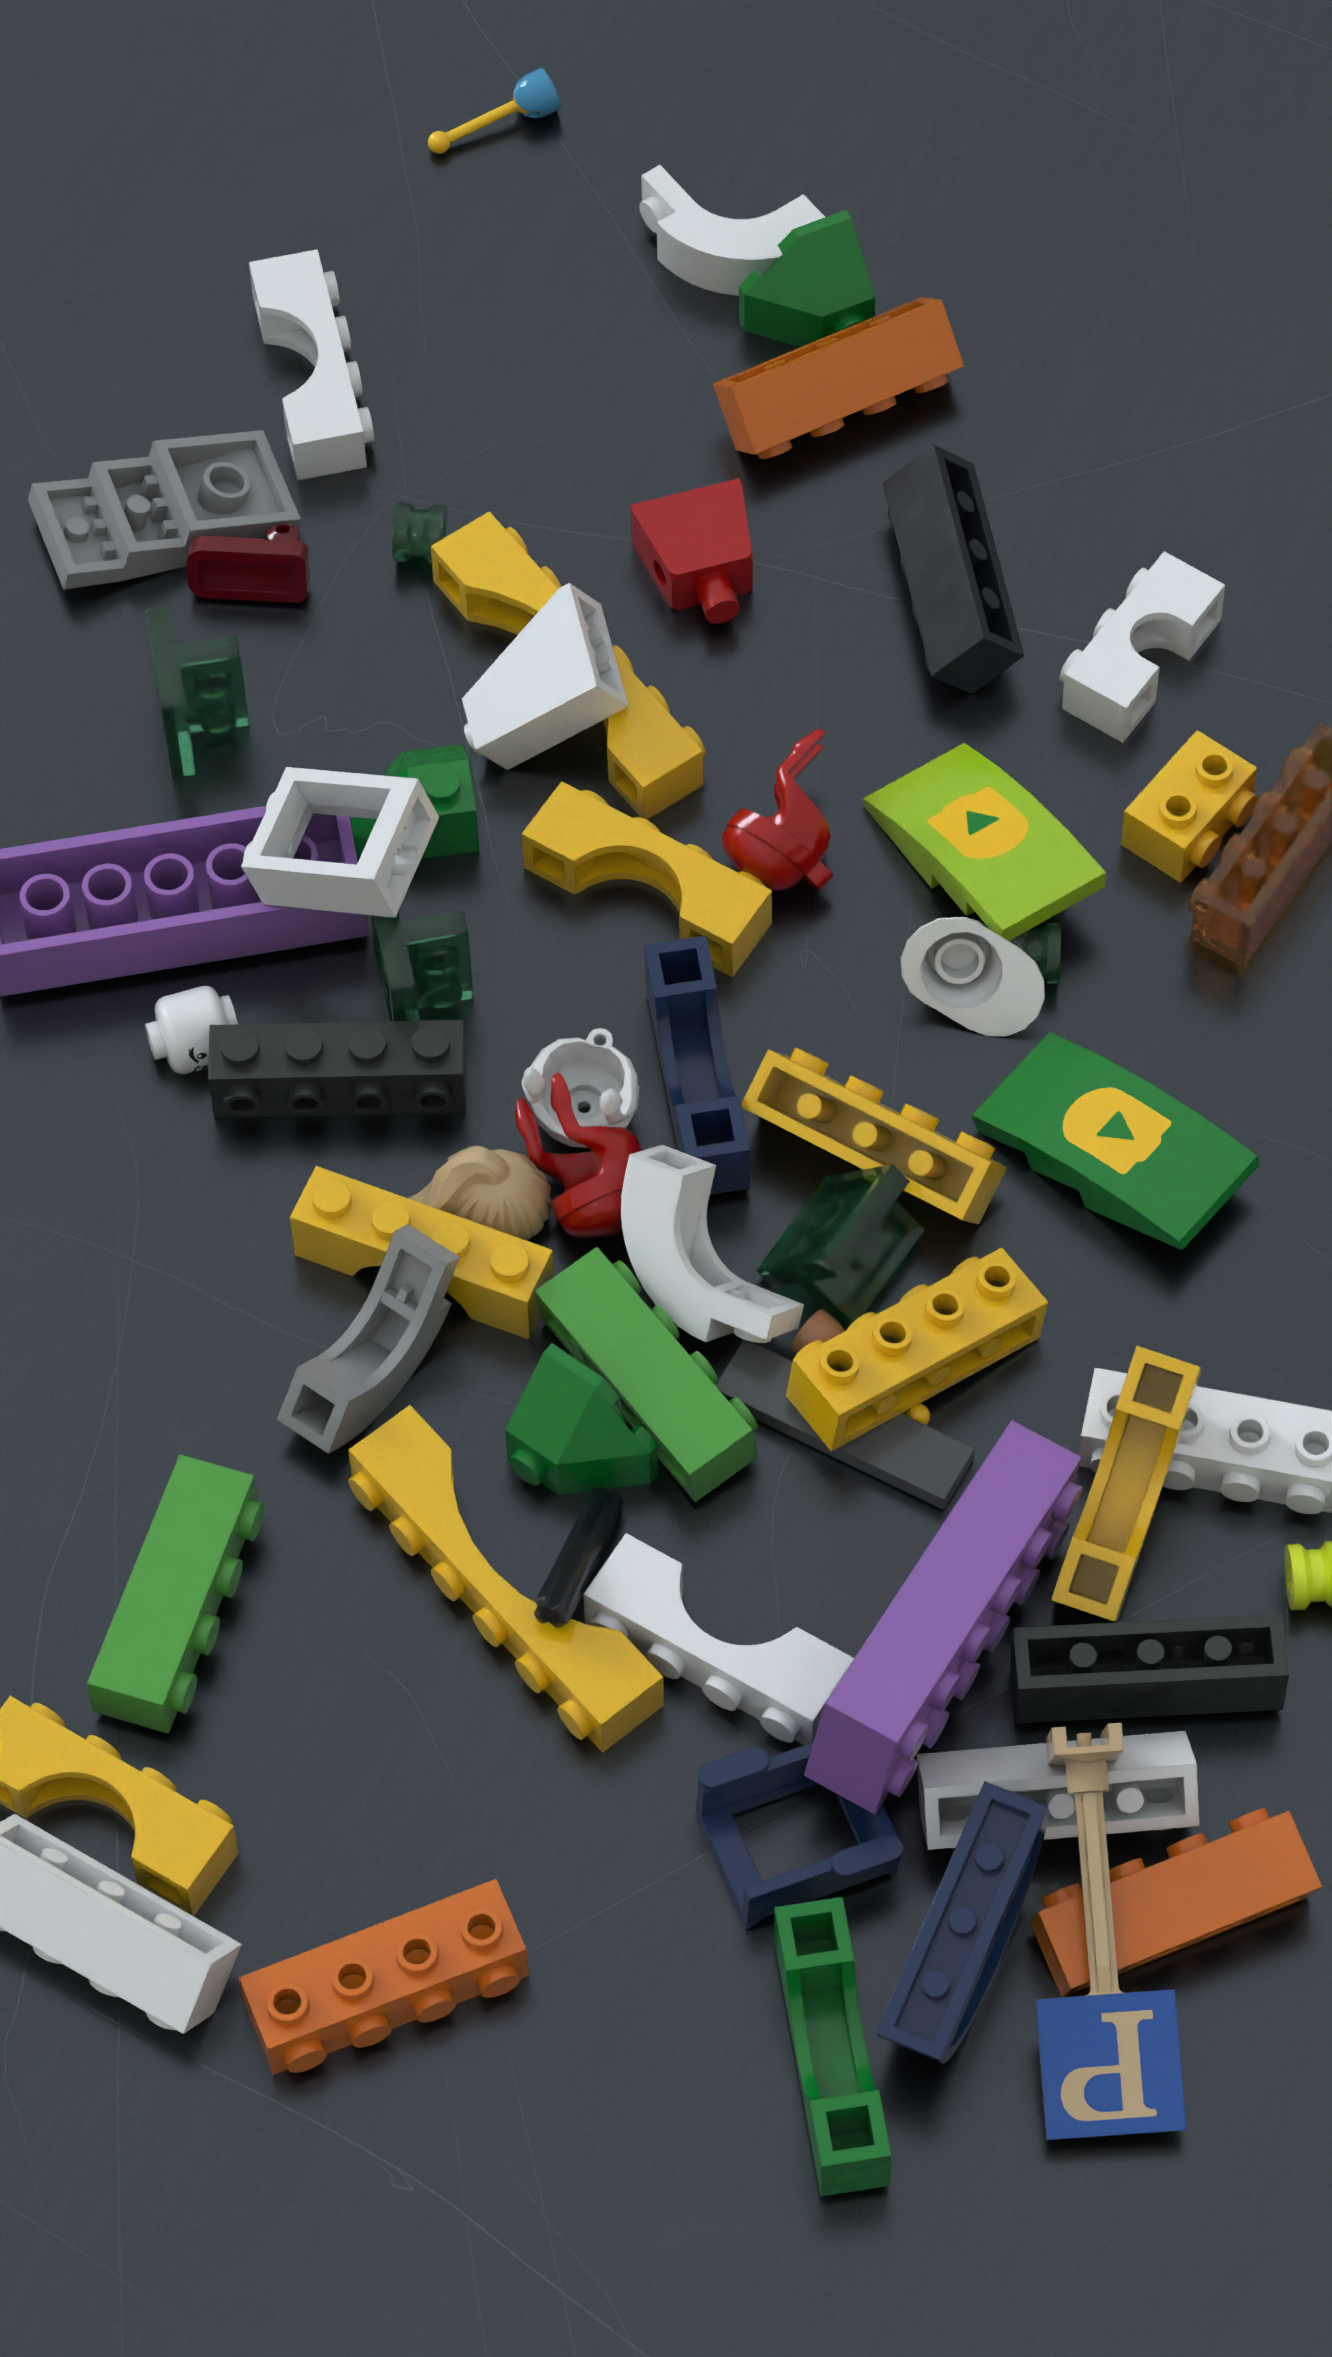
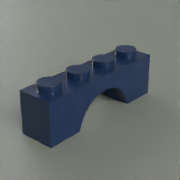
M707 936L644 945L645 985L678 1151L716 1165L710 1195L750 1189V1147L740 1098L735 1096L730 1079L720 1021L717 985Z

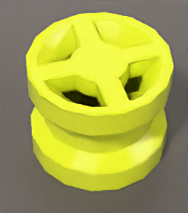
M1325 1541L1318 1549H1305L1299 1543L1286 1544L1284 1548V1574L1290 1609L1304 1610L1311 1602L1322 1601L1332 1607V1541Z

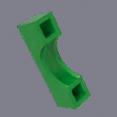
M843 1897L774 1907V1941L820 2195L822 2197L890 2186L891 2151L880 2092L873 2080L865 2044L857 1992L855 1960Z

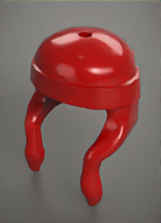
M821 729L814 730L797 741L792 747L791 753L776 771L777 781L774 785V796L779 810L776 814L763 817L751 810L741 808L725 824L726 829L722 834L721 843L728 859L739 872H747L757 877L772 891L780 892L794 887L800 880H806L820 891L834 876L821 862L830 843L829 825L820 810L794 781L824 748L822 745L817 744L826 734Z
M556 1073L552 1076L551 1106L558 1116L565 1135L570 1140L587 1146L592 1152L572 1154L545 1153L534 1113L524 1098H520L516 1102L515 1121L519 1133L524 1138L529 1159L542 1172L559 1181L564 1186L565 1192L552 1200L550 1205L557 1223H561L567 1234L571 1237L591 1239L623 1232L621 1221L623 1181L629 1154L642 1151L639 1141L631 1131L622 1127L579 1126L572 1109L568 1086L560 1073Z

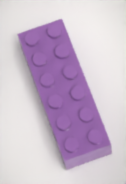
M266 806L0 849V997L369 936L367 917L362 914L264 905L241 865L245 849L253 841L266 813ZM313 813L293 859L357 865L358 860L349 817Z
M1011 1420L825 1702L804 1776L873 1814L877 1813L889 1792L898 1797L902 1795L917 1768L918 1760L914 1759L921 1745L923 1744L931 1748L935 1744L948 1720L950 1712L945 1709L952 1697L954 1696L960 1700L965 1697L979 1671L980 1664L976 1663V1660L983 1649L991 1653L995 1650L1009 1625L1011 1617L1007 1616L1006 1613L1011 1608L1013 1602L1021 1606L1026 1602L1039 1578L1040 1570L1036 1569L1042 1557L1045 1556L1052 1560L1061 1547L1070 1527V1524L1065 1521L1073 1511L1082 1492V1487L1074 1483L1082 1459L1081 1456Z

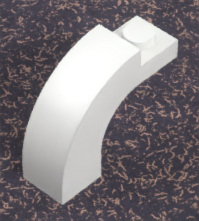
M661 165L641 175L642 202L639 204V209L646 225L653 232L657 233V260L669 271L690 284L720 294L739 296V286L754 270L764 274L782 255L777 245L792 229L825 218L804 194L761 217L751 219L725 218L710 213L699 206Z
M665 1145L629 1154L621 1194L622 1230L630 1262L640 1283L654 1304L663 1308L678 1327L704 1342L734 1333L739 1338L747 1341L767 1343L774 1337L798 1329L804 1304L742 1280L723 1264L714 1250L707 1227V1206L716 1165Z

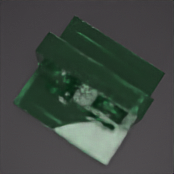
M169 605L147 608L145 613L171 776L175 778L194 775L196 771L190 734L203 732L222 733L235 727L249 725L237 635L176 645Z
M464 910L401 922L399 911L396 918L370 915L374 955L389 1021H419V1008H446L461 1000L474 998L469 933Z
M893 1164L826 1176L756 1271L772 1288L800 1284L842 1327L850 1326L857 1318L864 1314L924 1231L922 1226L896 1201L910 1181Z

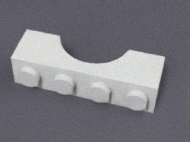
M318 249L249 262L253 300L264 344L292 349L306 357L315 367L310 378L299 389L282 398L286 436L297 481L367 468L365 444L375 442L369 408H357L355 397L363 396L361 377L357 361L346 363L344 352L351 351V340L346 317H335L332 308L340 305L334 271L323 272Z
M625 1533L583 1594L585 1624L620 1630L660 1674L671 1679L683 1677L701 1687L707 1698L719 1707L730 1711L738 1708L758 1719L762 1727L769 1734L787 1743H791L794 1740L803 1745L814 1742L824 1704L854 1660L848 1654L798 1627L773 1641L757 1645L730 1644L708 1635L692 1621L682 1602L683 1564Z

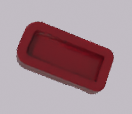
M291 524L272 526L267 531V540L262 538L200 536L195 538L190 544L186 561L188 587L199 597L291 603L302 602L307 597L310 583L309 549L305 543L300 541L298 528Z

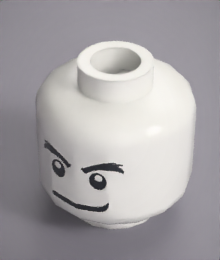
M200 986L159 998L154 1008L156 1021L146 1023L145 1029L154 1060L166 1057L174 1072L188 1074L208 1068L209 1025L238 1024L229 995L219 997L214 988Z

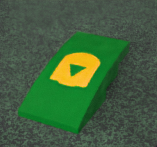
M1051 1032L1041 1040L971 1115L978 1133L1024 1152L1031 1170L1078 1190L1085 1208L1180 1250L1187 1246L1260 1165L1259 1158L1255 1153L1196 1111L1152 1083L1103 1056Z

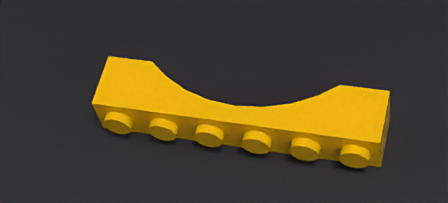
M490 511L431 546L433 582L461 614L471 622L498 627L518 635L561 587L559 580L548 567L543 566L540 568L528 555L527 547L518 532L512 527L505 529ZM614 645L612 647L629 707L602 720L607 735L608 781L641 818L648 820L704 785L703 758L706 756V751L697 733L689 726L683 728L670 714L669 707L658 689L652 685L646 687L634 674L632 664L624 651L617 645Z
M411 1405L407 1406L348 1450L352 1475L348 1479V1483L359 1502L369 1511L378 1508L391 1522L389 1524L390 1531L401 1548L411 1556L419 1552L431 1565V1575L440 1590L452 1601L461 1598L475 1613L473 1621L482 1636L492 1646L498 1647L500 1644H503L517 1659L515 1666L525 1683L536 1693L545 1690L559 1705L557 1711L561 1720L575 1737L582 1740L588 1736L603 1753L664 1706L663 1676L620 1630L587 1625L570 1619L565 1626L555 1628L549 1622L541 1624L534 1615L537 1608L536 1602L520 1594L493 1570L473 1543L458 1511L454 1493L451 1448Z

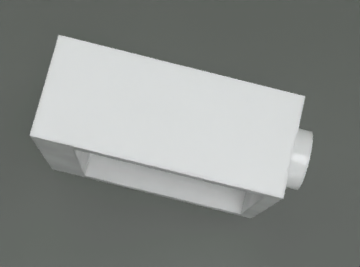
M286 767L276 791L270 795L267 801L266 813L256 835L245 849L241 867L264 905L396 918L439 816L419 779ZM313 813L377 819L357 865L293 859Z

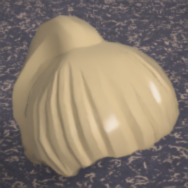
M471 1146L450 1156L448 1161L436 1170L433 1180L419 1193L408 1197V1199L527 1241L543 1229L544 1222L550 1217L551 1186L548 1184L549 1180L524 1154L504 1149L489 1150L481 1146Z

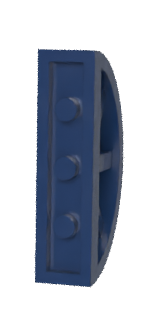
M984 1781L876 2031L878 2037L940 2063H946L956 2052L989 1990L1020 1915L1043 1844L1048 1821V1806Z

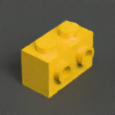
M1197 730L1124 810L1121 845L1181 883L1196 865L1200 868L1207 866L1216 855L1222 842V836L1232 825L1236 827L1242 826L1254 811L1258 801V796L1254 794L1257 767Z

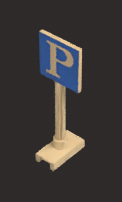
M1122 1723L1107 1724L1100 1734L1101 1745L1092 1746L1091 1733H1078L1076 1735L1077 1747H1067L1066 1727L1051 1728L1046 1737L1048 1765L1066 1767L1067 1792L1075 1797L1090 1992L1086 1996L1035 1999L1046 2140L1186 2130L1175 1989L1124 1993L1120 1991L1118 1985L1103 1792L1109 1791L1107 1762L1116 1761L1124 1751Z

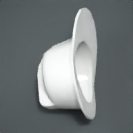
M967 917L938 918L921 926L907 940L901 955L902 978L910 993L924 1004L936 1009L965 1028L985 1036H1009L1024 1030L1038 1017L1045 999L1044 978L1036 962L1021 948L974 919Z

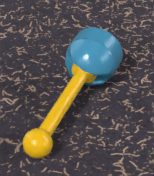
M543 68L526 74L517 81L514 89V100L446 133L443 131L433 132L428 138L430 150L434 153L442 154L449 149L450 143L516 111L526 117L537 119L560 110L559 96L550 77Z

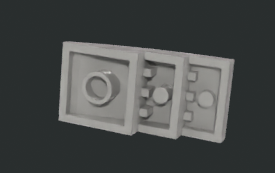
M263 430L156 440L152 442L148 457L92 462L88 478L32 483L28 496V502L63 590L125 581L185 567L190 544L195 538L200 536L262 538L266 540L267 531L272 526L291 524L299 527L301 521Z

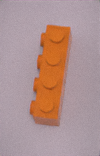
M919 297L713 384L735 449L754 455L757 454L759 459H767L792 448L790 440L810 432L811 437H818L842 428L845 425L843 417L862 410L863 415L884 411L897 403L895 395L914 388L915 393H923L943 386L948 382L946 374L964 367L942 300Z
M1266 1807L1229 1822L1232 1834L1208 1843L1205 1834L1199 1833L1172 1844L1166 1848L1170 1857L1168 1860L1145 1868L1142 1858H1137L1110 1869L1118 1975L1311 1897L1322 1885L1290 1811L1270 1818ZM1076 1883L1041 1898L1045 1909L1039 1911L1029 1921L1061 1997L1090 1987L1083 1895L1079 1883Z
M494 1879L239 1977L245 2008L272 2075H275L285 2070L298 2073L312 2069L326 2059L327 2054L352 2044L358 2048L374 2045L385 2039L393 2028L411 2021L418 2020L419 2022L426 2023L438 2020L451 2013L456 2004L482 1994L483 1997L492 1998L505 1994L519 1984L520 1979L529 1976L526 1946L498 1881Z

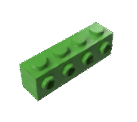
M596 1247L535 1290L541 1319L576 1360L607 1381L619 1396L614 1405L621 1411L632 1428L635 1425H642L657 1443L658 1459L696 1502L758 1458L753 1433L758 1429L757 1422L739 1398L734 1397L728 1401L715 1386L719 1383L718 1377L705 1357L698 1351L689 1355L676 1340L680 1337L679 1331L664 1309L659 1305L650 1309L638 1294L641 1292V1287L630 1269L620 1260L612 1265L600 1249Z
M179 1454L87 1681L93 1712L169 1734L177 1712L185 1714L188 1711L197 1685V1676L193 1674L200 1654L209 1655L211 1653L220 1626V1618L215 1615L223 1596L231 1598L234 1595L241 1577L242 1560L238 1559L245 1540L254 1541L262 1525L265 1505L258 1501L254 1475Z

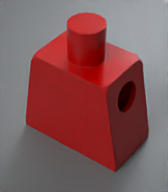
M740 478L630 505L631 541L633 547L669 607L681 610L701 605L706 620L714 624L724 623L733 619L740 611V605L736 596L746 594L753 588V556Z

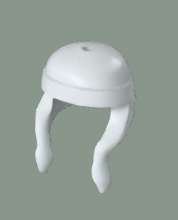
M603 1028L592 1030L586 1040L578 1037L556 1040L543 1048L531 1066L524 1071L521 1082L526 1098L532 1105L539 1125L553 1139L570 1147L588 1148L583 1144L570 1140L565 1135L558 1116L551 1106V1080L554 1074L560 1073L568 1086L572 1109L579 1126H607L626 1129L638 1107L639 1084L633 1064L626 1055L613 1047L611 1033ZM603 1042L604 1045L599 1046L596 1043ZM583 1107L590 1109L587 1113H582L579 1110Z

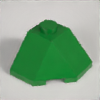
M847 210L792 229L777 245L782 255L764 274L754 270L739 286V323L743 330L797 347L805 346L875 316L876 297L852 218Z
M463 744L402 752L385 770L382 776L419 779L439 816L421 859L480 851L476 803L469 761ZM350 817L358 861L377 819Z
M553 1343L543 1352L505 1428L507 1460L512 1470L525 1482L534 1486L542 1483L558 1495L589 1492L599 1487L613 1489L651 1484L658 1476V1446L642 1425H635L632 1430L626 1426L623 1414L614 1405L619 1396L603 1377Z

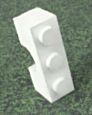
M1165 551L1149 570L1144 567L1141 568L1133 577L1127 589L1126 599L1117 610L1109 608L1102 615L1095 627L1092 641L1083 651L1079 649L1074 650L1066 660L1060 673V681L1064 683L1062 709L1123 743L1156 702L1159 666L1141 657L1138 653L1150 648H1163L1189 661L1221 621L1225 584Z

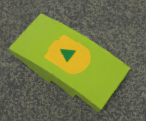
M966 743L955 747L863 798L865 809L931 888L940 884L966 916L975 912L991 931L1008 941L1106 887L1105 870L1069 830L1005 771Z

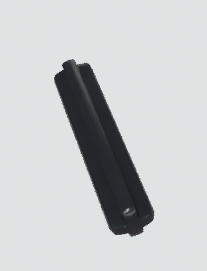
M599 1487L590 1492L536 1598L537 1608L534 1615L541 1624L549 1622L555 1628H559L569 1622L622 1516L621 1507L624 1500L617 1491L609 1493L603 1487Z

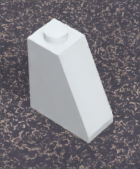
M570 583L560 587L462 698L468 721L464 726V732L469 745L476 754L485 756L506 770H509L629 707L603 609L599 602Z

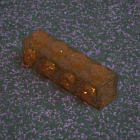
M1319 722L1302 748L1299 746L1294 748L1285 762L1278 782L1271 791L1267 789L1262 793L1252 811L1247 826L1240 835L1236 833L1231 837L1221 855L1218 867L1209 879L1205 877L1200 881L1189 901L1188 911L1193 913L1191 939L1244 967L1332 842V728Z

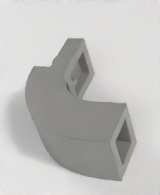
M409 1224L396 1230L371 1292L360 1312L344 1334L329 1349L297 1367L277 1420L328 1454L348 1443L366 1429L402 1390L435 1340L452 1305L444 1296L460 1257Z

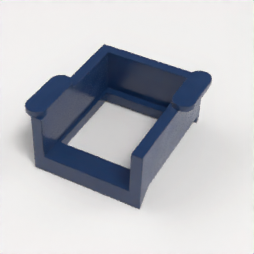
M813 1742L769 1757L762 1748L752 1747L705 1763L698 1770L695 1815L745 1930L751 1928L764 1917L774 1914V1907L806 1903L890 1873V1876L897 1875L899 1860L903 1854V1843L898 1838L883 1803L877 1813L873 1814L836 1793L858 1845L839 1851L827 1859L764 1881L761 1880L733 1815L820 1785L804 1776Z

